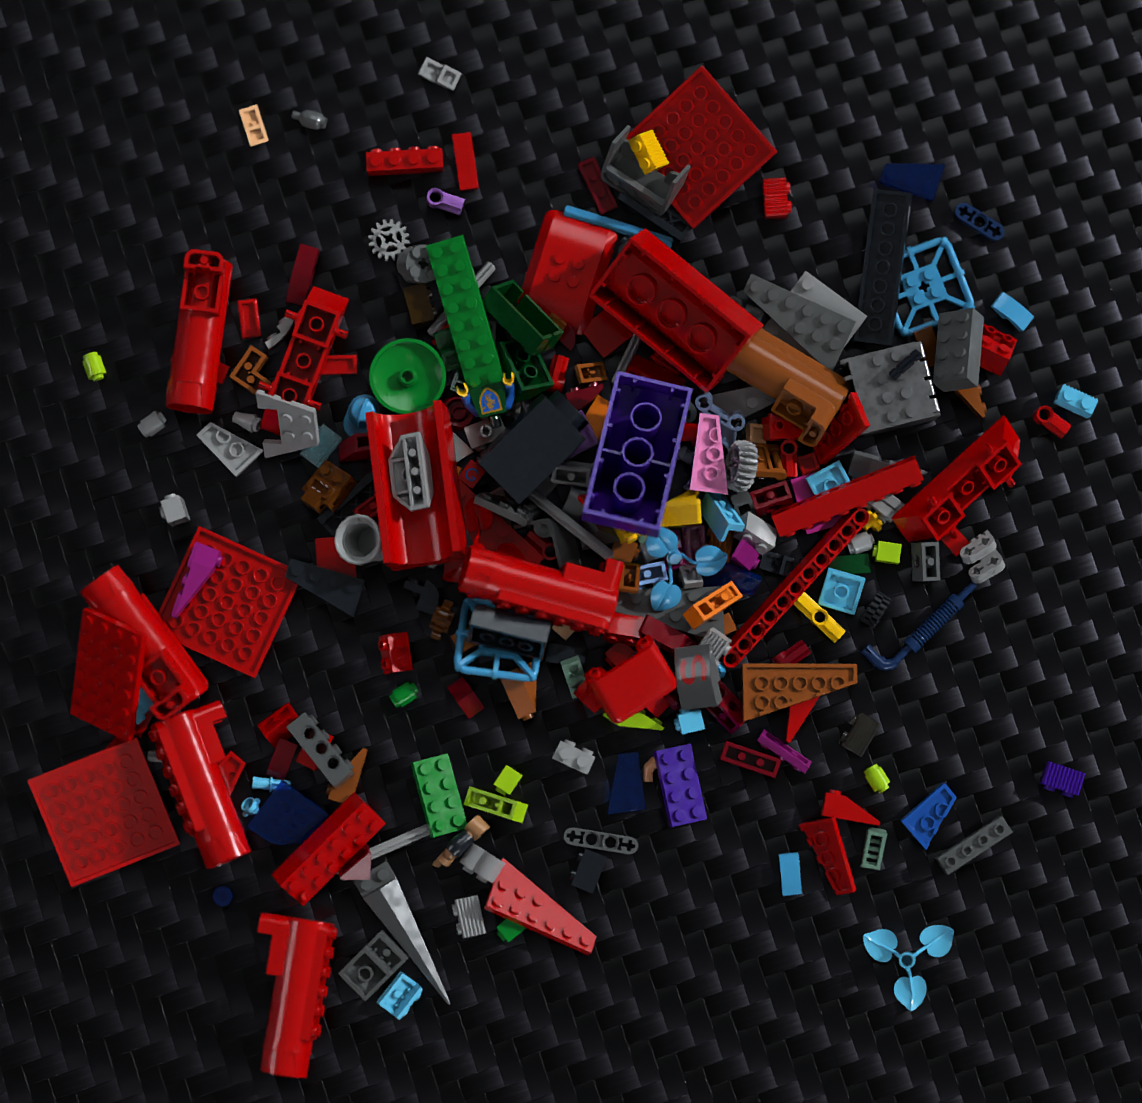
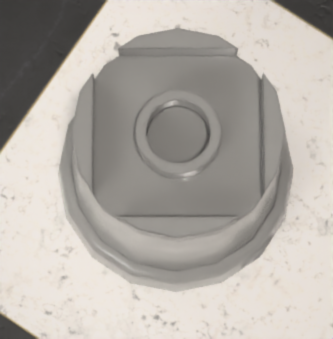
M356 514L347 517L340 523L335 533L334 542L336 551L343 560L356 565L383 560L380 528L375 520L366 515Z

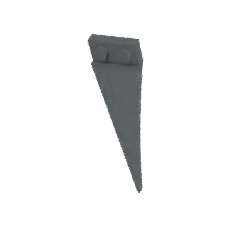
M386 860L370 870V880H353L363 899L446 1003L450 1005V1000L398 879Z

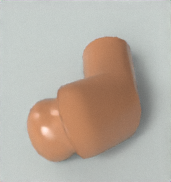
M651 757L644 764L643 782H653V771L657 769L654 757Z

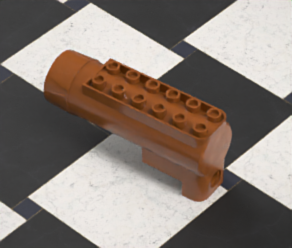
M762 328L726 370L775 399L776 401L770 411L801 428L803 431L798 441L809 447L817 446L851 389L850 382L845 381L844 377Z

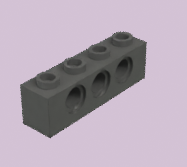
M304 712L289 724L287 729L333 787L339 788L355 775L352 771L354 766L348 759L344 760L340 756L342 751L336 744L332 746L328 741L330 736L324 729L320 730L317 727L319 722L312 714L309 716ZM309 730H314L315 732L312 739H307L306 737ZM326 745V752L319 754V746ZM337 759V768L331 769L330 762Z
M998 816L935 857L944 873L949 875L1013 832L1003 816Z

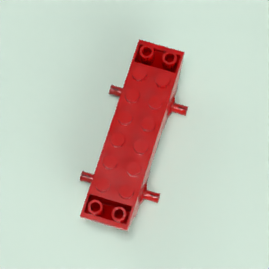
M313 286L298 313L287 309L284 317L295 320L292 338L275 380L271 385L260 381L257 389L268 392V395L273 396L275 394L281 396V399L285 401H295L316 408L319 411L322 403L313 401L312 398L335 337L347 338L348 331L339 329L349 299ZM265 409L260 429L281 436L277 410Z
M1004 415L891 517L906 541L913 542L934 538L938 542L948 533H950L953 539H956L959 533L955 527L966 516L963 511L989 487L995 490L1004 482L1007 483L1008 487L1015 485L1012 475L1022 465L1018 459L1020 439Z

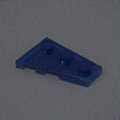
M885 164L879 183L933 201L945 164Z
M727 562L716 574L702 576L703 587L724 586L732 581L741 594L754 595L762 581L761 576Z

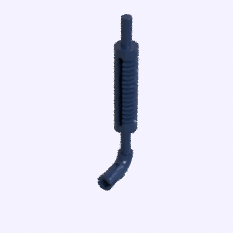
M971 581L957 596L953 593L944 601L945 603L939 606L940 608H937V611L935 610L932 613V616L930 615L926 619L927 621H924L914 631V634L911 633V636L904 641L906 646L892 659L889 658L887 660L884 656L881 657L870 644L861 654L873 664L874 668L876 667L883 671L895 669L898 667L897 664L911 651L916 653L921 649V646H924L926 641H929L928 638L931 639V636H934V633L936 634V631H939V628H942L944 623H947L950 620L949 618H952V615L954 616L957 613V610L959 611L965 606L962 601L977 585Z

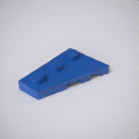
M942 782L900 820L925 850H927L931 839L937 833L939 825L948 814L957 797Z

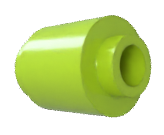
M97 352L84 355L82 363L88 379H92L93 382L102 380L106 370L101 356Z
M877 763L863 771L867 782L874 792L878 791L881 793L889 788L890 780Z

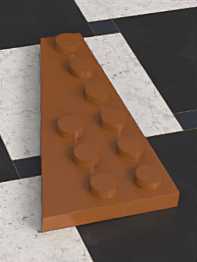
M741 664L743 722L857 684V664Z

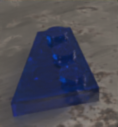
M638 752L619 754L608 814L646 809Z

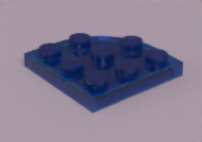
M281 780L247 827L271 843L277 845L298 844L307 840L321 826L329 813L284 780Z

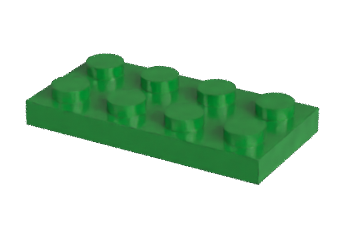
M448 753L410 763L430 837L433 838L464 829L467 821Z

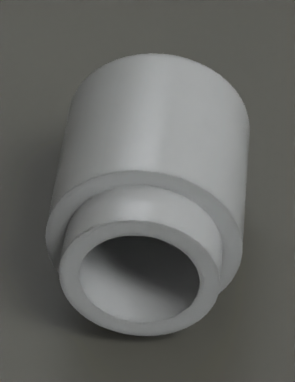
M154 411L142 419L141 423L137 426L146 438L148 436L152 437L166 427L165 422L167 419L162 412L157 413Z
M867 531L856 534L847 544L850 555L860 554L873 549L872 545L875 544L872 533L868 534Z

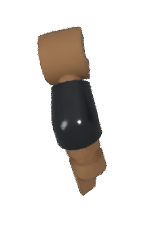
M479 815L475 816L462 832L454 836L446 844V849L432 865L437 868L442 865L449 866L453 859L460 857L473 843V840L479 839L490 826Z

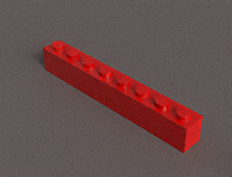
M914 455L771 512V517L779 536L787 538L794 535L797 530L812 528L813 524L817 522H828L832 516L837 514L838 516H843L849 513V510L852 508H863L867 506V502L873 500L874 502L881 501L885 498V495L890 493L892 495L898 494L903 491V488L908 486L911 488L921 484L924 478Z

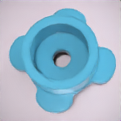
M252 797L245 799L241 804L242 815L247 817L248 815L256 814L259 811L258 804L260 799H253Z

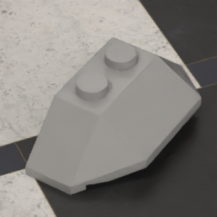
M420 432L401 435L388 459L392 495L410 511L430 508L434 486L429 452Z

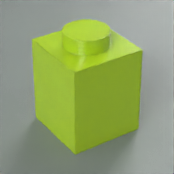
M878 541L877 545H873L872 550L875 562L899 564L902 544Z
M506 765L494 783L497 786L495 790L504 796L506 793L510 795L523 775Z

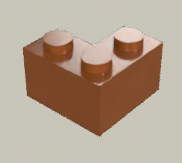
M251 345L229 377L256 396L257 390H261L257 389L260 381L270 385L272 383L259 374L269 358Z

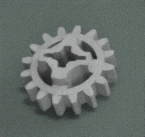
M384 219L383 225L376 223L377 229H371L374 235H369L368 237L373 241L369 243V246L375 247L372 253L378 252L379 259L385 256V261H388L389 257H392L393 261H395V256H399L406 249L405 245H410V241L406 240V238L410 237L409 233H404L406 227L400 228L401 223L399 221L395 225L393 219L389 223H386ZM391 228L389 231H382L384 229ZM398 232L402 236V243L396 238ZM390 237H392L393 243L389 242L388 244H386L385 238L389 239ZM377 238L382 241L380 248L377 245ZM390 249H396L393 252H388V250Z

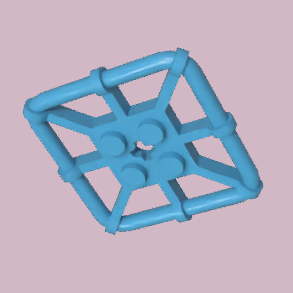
M943 236V238H934L913 247H906L904 258L909 257L913 271L901 276L904 292L899 294L898 300L907 297L911 311L904 327L898 313L896 314L895 328L901 337L914 336V331L929 325L932 328H938L939 316L934 306L935 303L946 300L963 309H975L972 294L964 277L965 271L961 269L948 238ZM939 245L932 263L919 268L914 254ZM943 248H945L954 273L940 277L936 264ZM957 278L966 302L948 295L943 283ZM922 282L928 284L927 292L919 290ZM928 307L933 320L908 329L915 312Z
M468 597L464 599L460 610L458 630L455 633L457 640L454 654V669L465 674L492 677L493 680L500 678L522 682L535 681L539 672L540 660L532 658L530 669L518 654L479 645V649L462 659L464 639L468 638L469 630H466L468 609L473 613L475 604L488 605L490 608L496 607L491 605V600ZM481 655L495 657L493 670L466 665ZM500 658L514 660L525 674L499 671Z

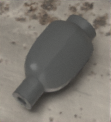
M305 110L301 113L296 111L292 113V118L299 120L307 128L319 130L326 127L327 118L320 112Z

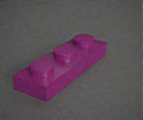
M764 729L757 739L763 748L772 750L779 759L789 762L796 771L806 773L812 761Z

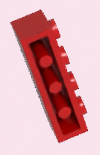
M428 146L427 149L409 147L408 150L390 148L389 151L371 149L370 152H366L368 176L444 172L443 151L438 146Z

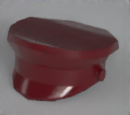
M454 394L443 402L450 410L452 430L461 431L464 430V427L474 423L476 417L465 408L460 395Z

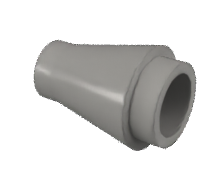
M236 411L232 422L253 433L260 430L262 418L257 414Z

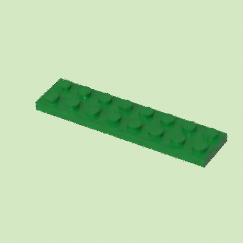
M460 235L427 245L426 249L468 389L503 381V369L464 236Z

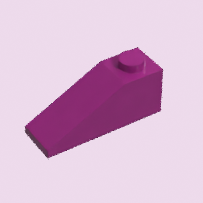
M742 539L729 561L749 572L751 568L755 570L760 562L757 559L759 553Z

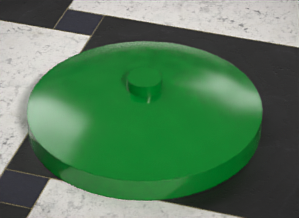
M411 338L398 339L385 345L374 357L369 373L370 386L378 402L389 411L396 414L413 413L431 407L433 401L440 399L446 384V370L442 358L429 344Z

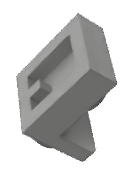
M696 565L679 566L678 581L682 582L684 589L703 587V579L696 572Z

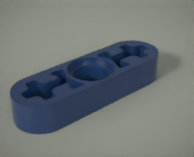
M960 203L955 208L954 215L957 220L987 239L996 242L1004 236L1005 230L1001 224L971 205ZM963 208H966L967 214L971 216L973 212L975 213V215L971 218V221L969 222V216L965 214L963 215V217L960 216L959 209L962 210ZM977 217L983 218L984 226L977 227L974 224V219ZM988 222L991 224L989 228L992 230L999 229L998 233L1000 236H992L993 232L989 229L986 232L983 231L987 227Z

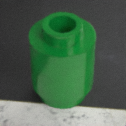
M407 681L393 690L389 697L397 708L400 706L404 707L418 698L417 693L419 690L414 683L410 684Z

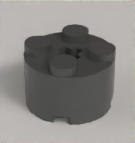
M427 245L409 246L399 254L397 270L406 282L420 284L435 280L426 249Z

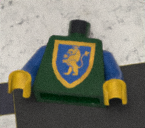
M512 372L511 379L505 378L504 373L503 381L472 389H468L466 383H463L465 389L462 391L458 390L456 386V391L460 395L465 408L474 417H480L481 420L489 419L492 429L502 426L500 416L506 415L507 410L512 407L514 402L515 388L513 383L514 373Z

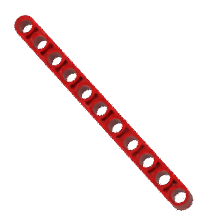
M855 507L850 509L849 513L843 515L731 637L730 640L732 642L729 644L731 649L727 653V655L732 653L731 660L726 662V656L722 655L720 657L725 666L728 668L736 667L869 520V513L865 509H856ZM860 512V518L855 520L856 513ZM847 526V532L842 534L843 527ZM835 540V545L829 548V543ZM822 554L821 561L816 562L817 556ZM809 568V574L804 577V570ZM796 582V588L791 591V585ZM783 597V602L778 605V599ZM770 611V617L765 619V613ZM757 625V631L752 633L753 626ZM745 639V644L739 647V642Z

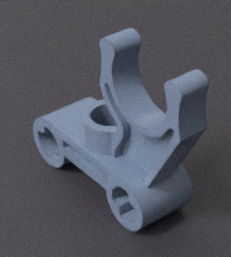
M699 391L695 399L696 408L705 414L719 415L722 444L728 450L731 444L736 441L737 431L742 430L745 425V415L739 410H734L730 414L712 403L713 396L710 392ZM700 398H707V404L700 403ZM737 417L740 418L742 421L741 423L736 422L735 424L732 422V419L736 420Z

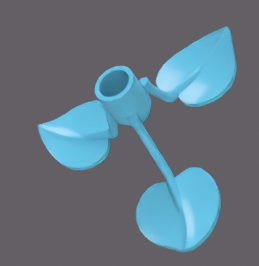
M944 925L929 926L920 934V941L925 946L914 954L905 952L902 955L894 950L897 947L898 941L895 934L890 930L879 929L863 935L866 950L875 960L887 962L891 959L893 953L899 958L900 965L906 968L908 977H901L896 981L894 993L896 998L909 1011L915 1010L922 1003L927 990L926 983L921 976L912 977L910 968L915 964V957L925 949L933 957L946 955L952 946L954 930Z

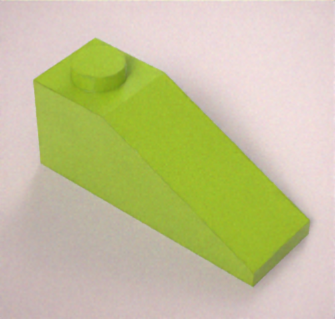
M470 786L464 802L466 806L523 823L528 804Z

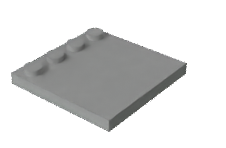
M807 271L804 272L791 290V292L856 321L846 344L867 317V315ZM770 318L763 328L765 331L817 361L775 320Z

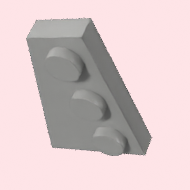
M211 422L197 434L202 442L236 477L264 452L259 447Z

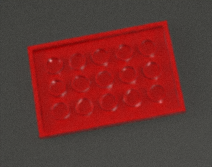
M89 607L83 609L70 710L71 715L127 742L134 739L147 634Z

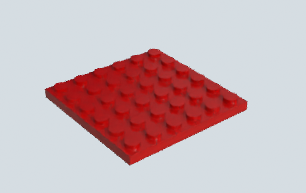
M700 66L627 136V140H630L638 134L654 130L653 133H655V137H657L659 144H661L660 147H662L664 154H666L665 157L669 161V164L657 170L665 177L670 171L680 173L688 164L691 166L684 185L671 204L693 229L778 152L704 66Z
M198 526L158 613L181 645L256 678L299 585L285 577L288 566ZM195 542L220 551L223 557L220 567H216L213 574L179 617H172L171 614L178 593L183 591L184 588L182 587L183 577L190 570L187 564Z
M134 737L130 742H121L27 780L71 887L180 845V840L137 737Z

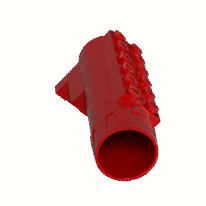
M192 249L186 253L183 267L185 273L165 406L181 412L210 414L213 411L217 391V376L233 265L229 261L224 260L218 252Z
M471 545L461 569L458 591L477 596L480 599L491 600V605H495V608L498 610H513L514 614L531 615L534 619L540 618L552 621L551 624L562 627L566 625L570 626V629L573 631L581 632V630L588 631V634L591 636L600 637V634L608 632L616 610L619 594L618 588L624 563L607 558L605 562L600 563L597 571L567 562L557 570L507 556L494 550L489 551Z
M119 565L101 575L80 592L91 609L147 634L141 687L154 703L150 709L158 719H168L208 690V681L145 594L140 595L134 583Z
M219 700L154 723L150 727L151 731L148 732L150 741L152 743L155 742L157 748L155 750L156 757L159 761H162L164 766L162 768L165 779H169L171 796H175L177 800V812L183 816V828L186 833H189L190 837L194 836L206 869L217 867L251 853L244 834V828L237 816L218 766L226 757L214 725L221 723L227 717Z
M261 913L257 932L272 935L266 974L275 975L266 1035L262 1046L263 1053L260 1071L282 1076L306 1078L310 1055H312L313 1040H316L317 1036L320 1037L322 1025H319V1021L325 1011V1006L322 1003L323 997L326 998L328 986L325 985L326 979L331 974L329 960L334 955L332 942L337 937V928H335L334 923Z

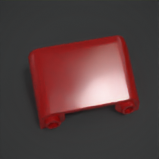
M649 634L639 639L635 646L638 653L606 673L602 668H593L583 675L600 707L611 722L615 724L627 720L677 687L673 672Z

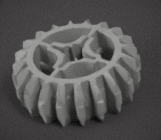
M738 440L732 443L728 449L724 464L727 488L735 492L747 491L750 489L751 484L754 483L756 471L758 470L757 465L759 464V455L757 454L758 450L755 444L746 440Z

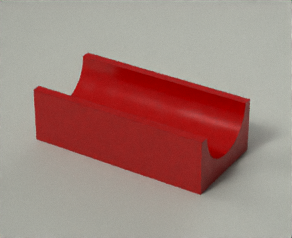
M646 228L629 239L588 295L706 393L721 382L724 378V373L731 363L764 326Z
M441 400L433 401L431 407L413 413L383 415L373 411L366 412L384 564L393 571L464 560L468 547L450 410ZM420 432L430 455L434 494L430 508L410 511L392 495L388 459L401 435Z

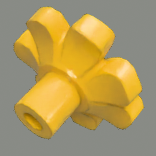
M867 510L869 520L863 529L867 531L869 528H872L874 531H881V526L883 525L881 519H878L876 513Z

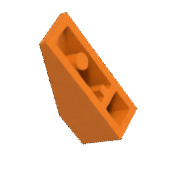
M730 581L692 605L682 615L692 629L695 630L742 598L743 595L735 584Z

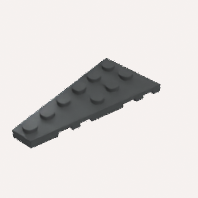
M751 274L744 292L820 364L833 371L856 321Z
M722 586L680 588L682 595L679 603L671 609L659 612L652 608L650 602L651 589H639L638 594L623 592L618 594L615 613L641 617L650 615L680 632L696 635L704 638L712 627L725 635L723 611L695 630L692 629L682 615L692 605Z

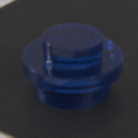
M219 887L213 893V900L219 906H226L232 900V892L227 887Z

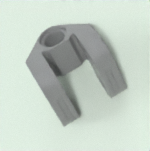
M988 530L982 535L980 534L976 538L971 539L970 544L963 547L960 551V556L965 564L980 561L969 570V576L972 582L976 584L988 580L1005 568L1003 558L996 550V542Z

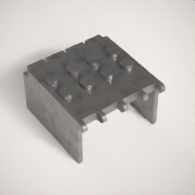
M921 341L840 360V365H843L844 369L849 368L851 374L844 377V380H852L854 390L858 394L870 426L860 434L862 438L934 421L940 416L937 398L929 399V396L936 394L932 379L924 380L925 377L931 376L927 361H915L906 372L901 373L897 380H893L889 376V372L896 368V365L905 357L910 356L914 349H917L922 354L920 359L926 357Z

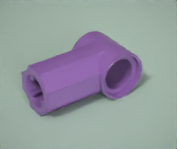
M433 188L427 193L426 201L432 208H439L460 215L465 199L442 192L438 188ZM437 194L440 196V201L432 202L430 196Z

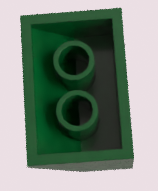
M514 339L499 342L496 346L505 378L511 379V372L514 373V402L531 399L554 386V382L540 353L531 356Z

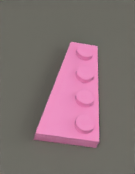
M700 413L690 490L728 495L719 415Z

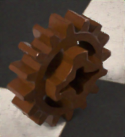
M445 599L441 607H436L429 626L433 628L431 638L439 641L443 632L448 633L455 612L451 611L454 604L453 601Z

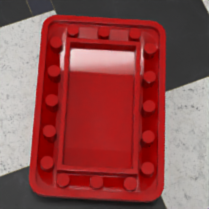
M548 211L544 217L523 282L522 290L524 293L519 298L517 305L524 295L527 294L548 316L554 313L567 323L566 327L571 324L576 331V335H584L582 331L587 329L597 305L588 295L609 267L617 241V232L564 216V212Z

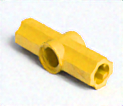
M805 592L793 603L813 625L817 626L834 643L846 632L826 610L822 609ZM817 612H821L824 615V620L821 623L817 622L814 618Z

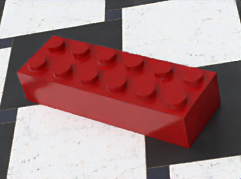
M353 792L272 876L284 890L304 906L386 823L364 800Z

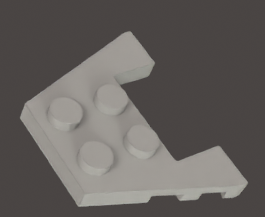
M257 390L258 408L277 410L281 440L265 439L263 441L265 458L318 446L320 439L316 408L295 401L288 402L281 399V396L275 394L271 396L265 394L263 390Z

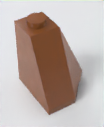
M520 667L509 671L525 674ZM501 679L518 719L522 718L523 721L534 717L533 713L536 712V680L533 682Z

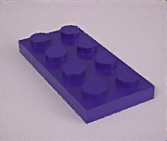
M691 744L654 751L669 827L706 820L707 815Z

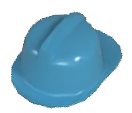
M364 394L352 400L343 423L344 430L349 436L368 432L365 413L373 411L379 414L380 408L376 399Z

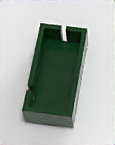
M514 280L492 286L482 301L485 310L498 321L499 325L504 327L511 334V337L518 341L531 356L552 349L564 331L527 294L524 295L516 308L514 307L524 293Z

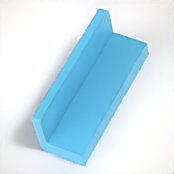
M706 492L701 502V514L720 542H724L729 530L742 532L745 524L724 494Z

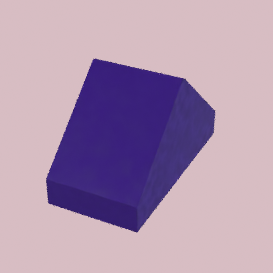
M617 371L584 504L582 521L658 538L692 388Z

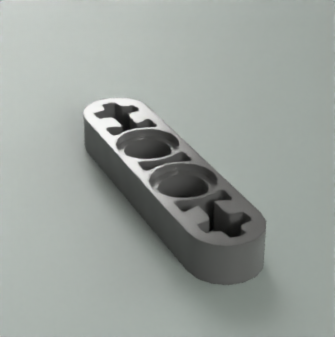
M568 828L564 833V839L570 845L623 854H633L638 849L637 840L628 836L580 828ZM571 830H573L576 835L581 836L580 832H585L583 844H579L580 839H574L571 842L570 838L567 837V833L570 834ZM588 834L596 835L597 842L594 845H589L586 842ZM606 838H615L616 845L613 848L606 847ZM619 838H623L622 843H628V840H632L635 848L627 851V847L621 846V850H617Z

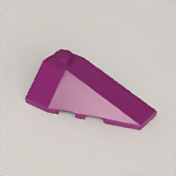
M195 542L187 564L190 570L183 577L182 587L184 588L183 591L178 593L171 614L172 617H179L213 574L216 567H220L223 559L220 551Z

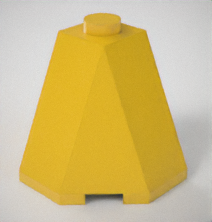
M688 490L667 501L661 527L667 529L700 527L702 518L701 503L698 498L699 491Z

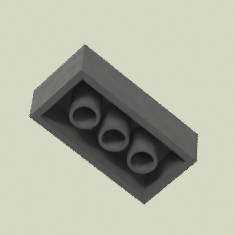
M974 308L939 313L933 384L943 392L978 387L984 317Z

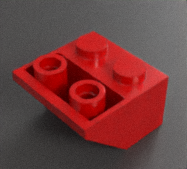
M983 324L980 367L1001 376L1011 358L1017 339L996 330L992 326Z

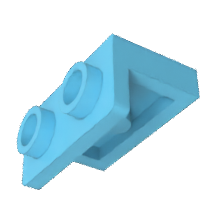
M400 971L377 1000V1003L400 1020L408 1013L412 1003L420 997L423 989L418 983Z

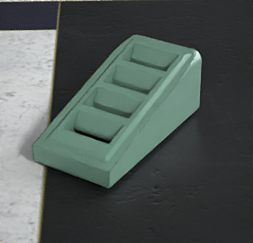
M867 827L860 867L880 870L887 837L886 830ZM871 835L880 836V839L872 838ZM870 842L879 844V847L871 846L869 844ZM868 850L878 852V855L870 854ZM867 858L877 859V861H876V863H875V862L866 861V859H867Z

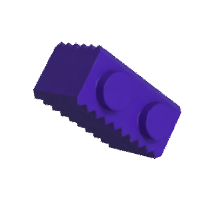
M1048 761L1045 763L1039 784L1044 785L1043 789L1054 792L1057 789L1062 791L1061 795L1073 798V795L1079 796L1086 773Z

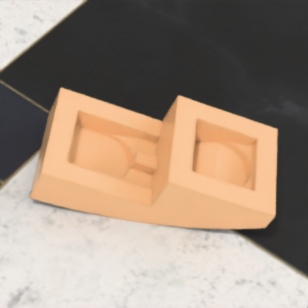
M257 104L239 110L250 146L269 141Z

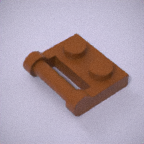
M753 443L756 445L757 454L759 455L756 476L773 477L777 480L786 479L787 473L782 466L779 446L776 444ZM770 455L772 456L775 468L772 466Z

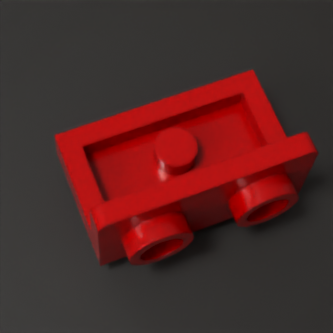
M408 632L379 636L378 647L381 651V667L384 674L413 670Z

